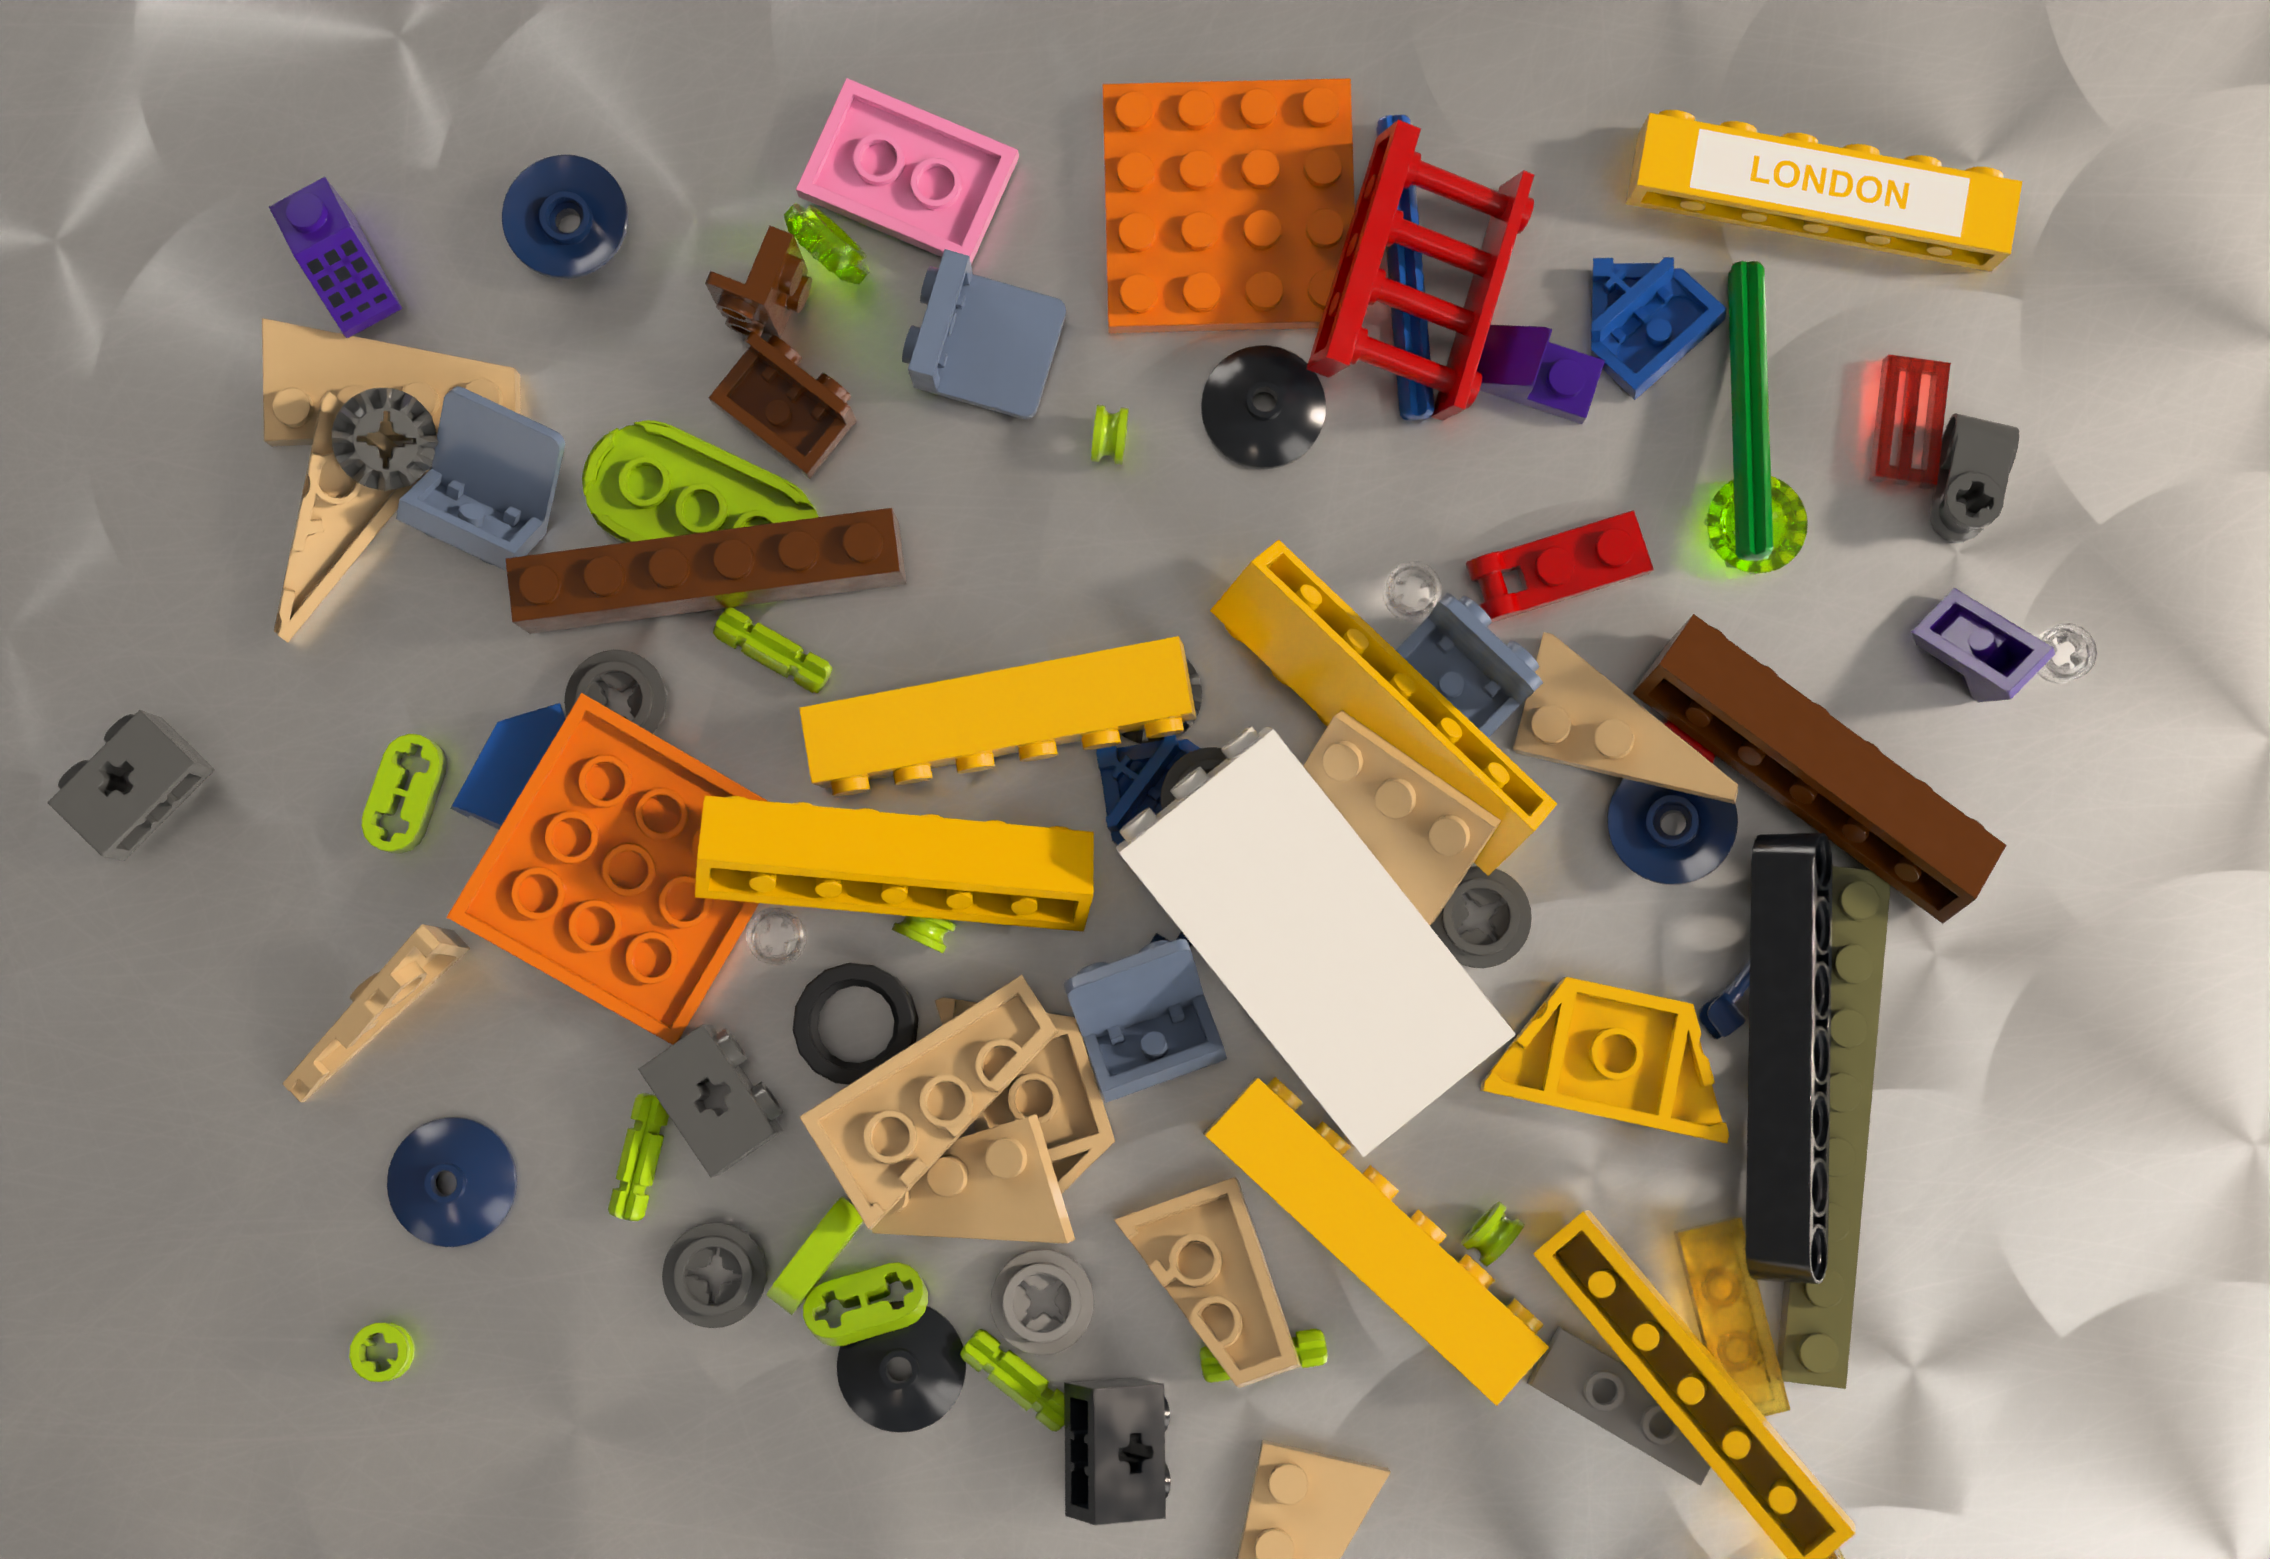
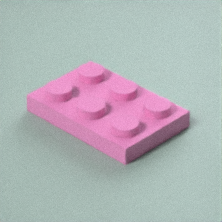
M846 78L796 191L798 196L804 200L942 257L945 249L968 255L972 264L1019 159L1018 150Z

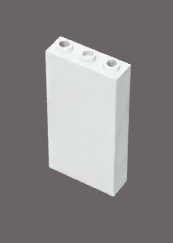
M1249 726L1221 749L1227 758L1208 774L1200 766L1180 780L1170 790L1176 799L1157 815L1149 807L1122 827L1119 833L1125 840L1115 848L1364 1158L1516 1034L1273 728L1265 727L1257 733L1252 726Z

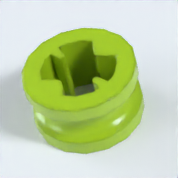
M1097 405L1091 461L1099 462L1102 457L1109 456L1113 458L1115 464H1123L1129 408L1121 407L1119 412L1109 413L1105 405Z
M905 916L902 922L894 923L892 930L944 954L947 946L943 943V937L947 932H954L957 924L945 919Z
M1501 1202L1494 1204L1481 1216L1461 1242L1467 1250L1471 1248L1478 1249L1481 1255L1479 1261L1486 1267L1507 1250L1525 1225L1518 1218L1509 1220L1505 1215L1507 1207Z
M374 1323L365 1326L355 1335L350 1345L349 1358L352 1368L360 1377L370 1382L391 1381L401 1377L410 1368L414 1359V1344L411 1336L403 1327L394 1323ZM380 1333H383L386 1343H396L398 1347L397 1358H389L387 1360L391 1367L385 1371L381 1370L379 1361H368L367 1346H376L377 1343L373 1340V1337Z

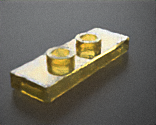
M1735 1216L1674 1231L1702 1344L1764 1417L1789 1411L1790 1406L1758 1282L1750 1277L1747 1269L1746 1235L1741 1217Z

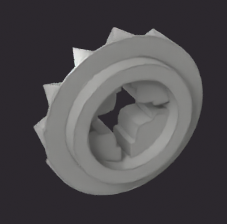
M1055 1250L1026 1251L1008 1262L998 1274L991 1291V1314L1000 1334L1015 1348L1035 1355L1058 1353L1076 1343L1090 1324L1094 1310L1092 1284L1078 1262ZM1060 1279L1063 1283L1057 1289L1058 1294L1054 1299V1303L1060 1309L1058 1313L1065 1320L1061 1322L1056 1316L1051 1317L1049 1314L1042 1312L1036 1318L1032 1317L1025 1324L1022 1320L1028 1314L1027 1309L1031 1304V1299L1026 1294L1027 1290L1020 1283L1024 1281L1030 1287L1035 1286L1042 1291L1049 1284L1053 1286Z

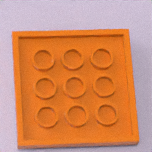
M1351 78L1103 84L1109 333L1319 328L1355 210Z
M581 693L447 918L674 1045L679 1041L759 903L695 897L697 855L704 795L716 797L741 796L749 800H767Z

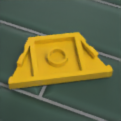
M1563 977L1481 1082L1480 1091L1720 1143H1728L1729 1138L1727 1124L1722 1122L1712 1084H1715L1709 1059L1704 1055L1701 1046V1030L1693 1004Z

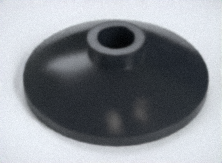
M1251 346L1227 356L1210 374L1202 394V421L1211 442L1228 459L1242 466L1254 469L1278 468L1299 459L1317 440L1325 419V394L1316 373L1307 370L1308 363L1298 355L1275 346ZM1260 392H1268L1276 399V406L1270 411H1260L1254 406L1253 397Z
M904 1301L889 1302L894 1310L905 1306ZM927 1306L925 1313L920 1319L905 1328L840 1346L837 1357V1378L842 1395L855 1414L866 1423L881 1430L899 1433L912 1432L928 1427L941 1419L952 1408L963 1388L966 1376V1362L960 1355L963 1348L961 1338L947 1318L937 1310ZM895 1357H903L911 1364V1376L904 1381H897L888 1373V1363Z

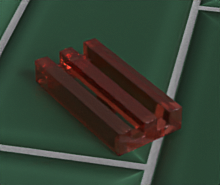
M1890 354L1882 360L1869 481L1882 482L1890 480L1894 481L1896 485L1904 486L1912 483L1919 484L1918 488L1932 489L1937 485L1951 363ZM1900 371H1905L1906 378L1896 466L1889 464ZM1922 374L1931 375L1921 468L1916 469L1911 468L1921 376Z

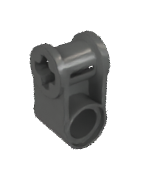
M1957 413L1951 416L1939 450V470L1930 507V522L1933 529L1942 538L1951 542L1971 540L1984 527L1989 526L1999 517L2003 508L2009 473L2018 449V427ZM1960 498L1967 500L1966 505L1957 502V500ZM1966 509L1976 514L1971 518L1965 515Z

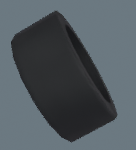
M846 963L824 970L806 985L795 1005L792 1030L799 1054L815 1073L834 1083L850 1085L916 1043L919 1018L912 995L897 977L874 965ZM851 986L868 987L881 994L890 1005L894 1018L893 1036L886 1049L874 1059L861 1063L845 1062L832 1055L822 1043L818 1030L819 1014L826 1000L838 990Z

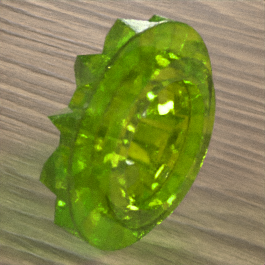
M794 203L786 211L784 219L788 232L794 234L798 244L804 247L814 259L824 265L829 272H833L842 281L853 284H860L867 277L870 271L863 262L867 257L865 252L826 214L812 205L805 209L797 203Z
M1771 476L1772 514L1776 513L1778 517L1772 520L1773 551L1768 559L1760 561L1741 560L1736 555L1734 479L1726 483L1713 496L1704 524L1707 526L1709 548L1718 553L1725 561L1726 567L1737 568L1748 572L1752 576L1777 571L1792 561L1799 553L1807 535V514L1800 497L1788 484Z

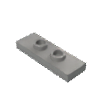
M1558 1327L1548 1344V1350L1542 1355L1527 1383L1701 1486L1711 1467L1628 1367Z

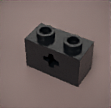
M1138 1378L1064 1382L1065 1516L1092 1525L1165 1519L1166 1498L1170 1492L1171 1478L1168 1466L1165 1463V1431L1169 1426L1170 1409L1164 1396V1384Z

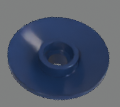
M556 155L531 164L512 182L503 202L502 227L511 250L527 267L539 274L552 278H578L600 269L617 253L623 243L628 227V206L618 182L604 167L584 157ZM568 215L580 217V224L575 231L570 233L560 231V222L564 217Z
M1623 779L1615 790L1609 805L1607 818L1611 843L1622 862L1638 876L1665 885L1691 883L1712 873L1729 855L1738 829L1736 804L1629 779ZM1670 813H1678L1686 820L1685 829L1678 835H1668L1661 828L1663 818Z
M460 1117L433 1120L411 1132L395 1151L387 1175L389 1202L401 1225L421 1241L442 1247L464 1246L479 1241L492 1233L509 1213L517 1189L515 1162L502 1138L486 1125L475 1120ZM444 1170L451 1172L457 1182L454 1192L450 1195L440 1193L436 1186V1179Z

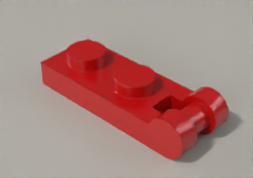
M1634 510L1504 551L1485 554L1466 563L1471 581H1478L1485 601L1479 606L1487 613L1492 622L1650 574L1654 570ZM1517 570L1523 591L1509 594L1502 574Z

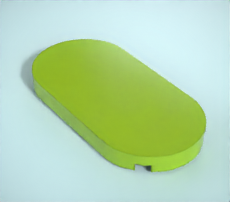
M659 421L633 422L635 425H628L620 430L616 428L604 435L590 451L582 473L583 492L592 516L607 534L622 543L819 517L805 493L793 483L674 426Z

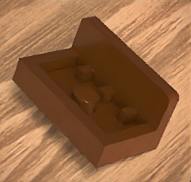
M769 225L745 284L710 271L705 285L716 303V308L721 312L722 316L727 318L725 322L727 327L744 336L753 331L760 337L762 333H766L771 336L776 335L781 339L791 312L800 313L805 306L811 290L812 278L807 276L808 269L794 234Z
M751 331L743 340L748 348L747 351L708 398L714 406L811 479L856 423L854 413L847 404L852 396L827 374L821 373L815 379L800 368L798 364L802 357L776 335H772L766 342L755 332Z

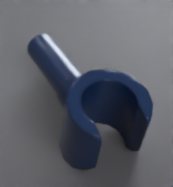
M1750 958L1733 982L1723 992L1710 999L1699 1009L1701 1023L1715 1040L1729 1036L1746 1022V1018L1734 1003L1744 995V992L1750 986Z

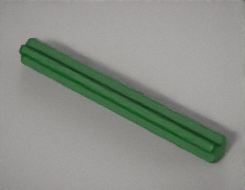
M1739 261L1731 266V270L1728 273L1735 551L1737 557L1741 560L1760 561L1768 559L1773 551L1765 268L1757 261Z

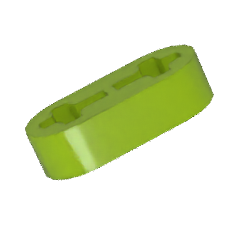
M406 734L397 737L386 748L362 816L361 826L363 834L372 846L385 852L401 854L411 851L422 841L447 769L445 753L437 743L422 735ZM418 747H422L421 757L430 762L429 768L426 773L415 772L408 791H405L404 788L409 777V770L400 766L401 759L404 754L414 756ZM401 797H405L400 818L409 822L408 830L405 834L394 833L389 842L387 841L388 830L380 827V820L384 814L394 816Z
M842 1196L837 1200L767 1292L766 1296L789 1314L793 1315L800 1307L807 1295L818 1284L864 1221L853 1204Z
M900 1262L887 1263L816 1286L807 1295L804 1302L803 1319L810 1332L822 1344L832 1347L844 1346L905 1328L917 1322L925 1313L928 1305V1291L918 1272L910 1265ZM896 1281H901L906 1290L913 1289V1292L904 1296L905 1306L900 1309L894 1310L889 1301L871 1304L872 1301L889 1296L891 1293L890 1284ZM833 1300H838L843 1308L861 1305L860 1308L841 1314L842 1325L836 1328H831L825 1319L819 1320V1317L828 1313V1303Z

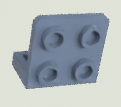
M945 249L939 268L929 266L924 278L920 303L927 304V309L921 327L914 325L910 327L903 348L902 362L909 364L908 371L913 387L1017 418H1032L1037 412L1066 317L1064 303L1055 297L974 275L968 255Z
M457 386L452 388L444 397L437 434L438 445L434 450L435 455L432 467L399 499L396 519L424 532L430 537L437 538L478 557L485 563L495 565L507 571L505 558L526 556L546 535L564 454L565 440L557 431L472 391Z
M1446 593L1424 622L1396 651L1489 738L1542 685L1541 678L1535 673L1539 668V664L1521 645L1512 640L1505 645L1487 627L1492 621L1476 602L1467 596H1462L1458 600L1450 593Z
M1185 939L1156 941L1143 947L1137 954L1112 963L1099 962L1088 965L1081 969L1076 976L1069 978L1064 983L1066 995L1106 1103L1227 1060L1224 1046L1202 990L1192 951L1188 941Z

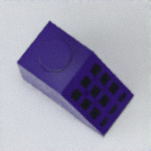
M326 177L269 206L293 256L347 339L403 309L353 212Z

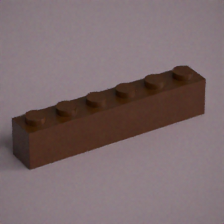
M892 508L505 558L512 622L529 634L907 584L900 527Z
M1695 614L1689 618L1665 645L1632 693L1819 833H1825L1830 841L1942 924L1976 900L2007 846L1988 832L1981 823L1965 815L1934 792L1927 783L1915 778L1884 755L1874 744L1858 736L1831 716L1824 707L1812 702L1781 679L1771 668L1758 662L1727 639L1720 630L1708 625Z

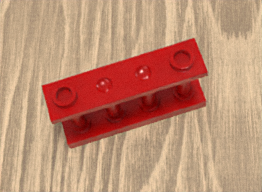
M1397 120L1376 138L1306 369L1330 378L1350 366V364L1354 365L1360 360L1438 390L1435 410L1431 417L1443 421L1469 408L1479 393L1482 373L1478 372L1477 368L1516 236L1525 229L1533 211L1534 199L1528 196L1535 175L1523 170L1502 184L1498 191L1421 161V153L1415 151L1421 128ZM1412 184L1491 216L1481 249L1403 219V211L1397 209L1403 188L1408 189ZM1393 243H1396L1472 273L1473 277L1464 308L1387 278L1386 271L1379 268L1385 247H1390ZM1377 301L1456 332L1447 365L1444 366L1369 337L1368 329L1362 327L1368 305L1372 306Z

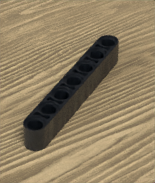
M1825 833L1760 834L1754 840L1752 848L1745 1252L1748 1273L1754 1280L1820 1284L1825 1277L1828 1265L1833 862L1831 845Z

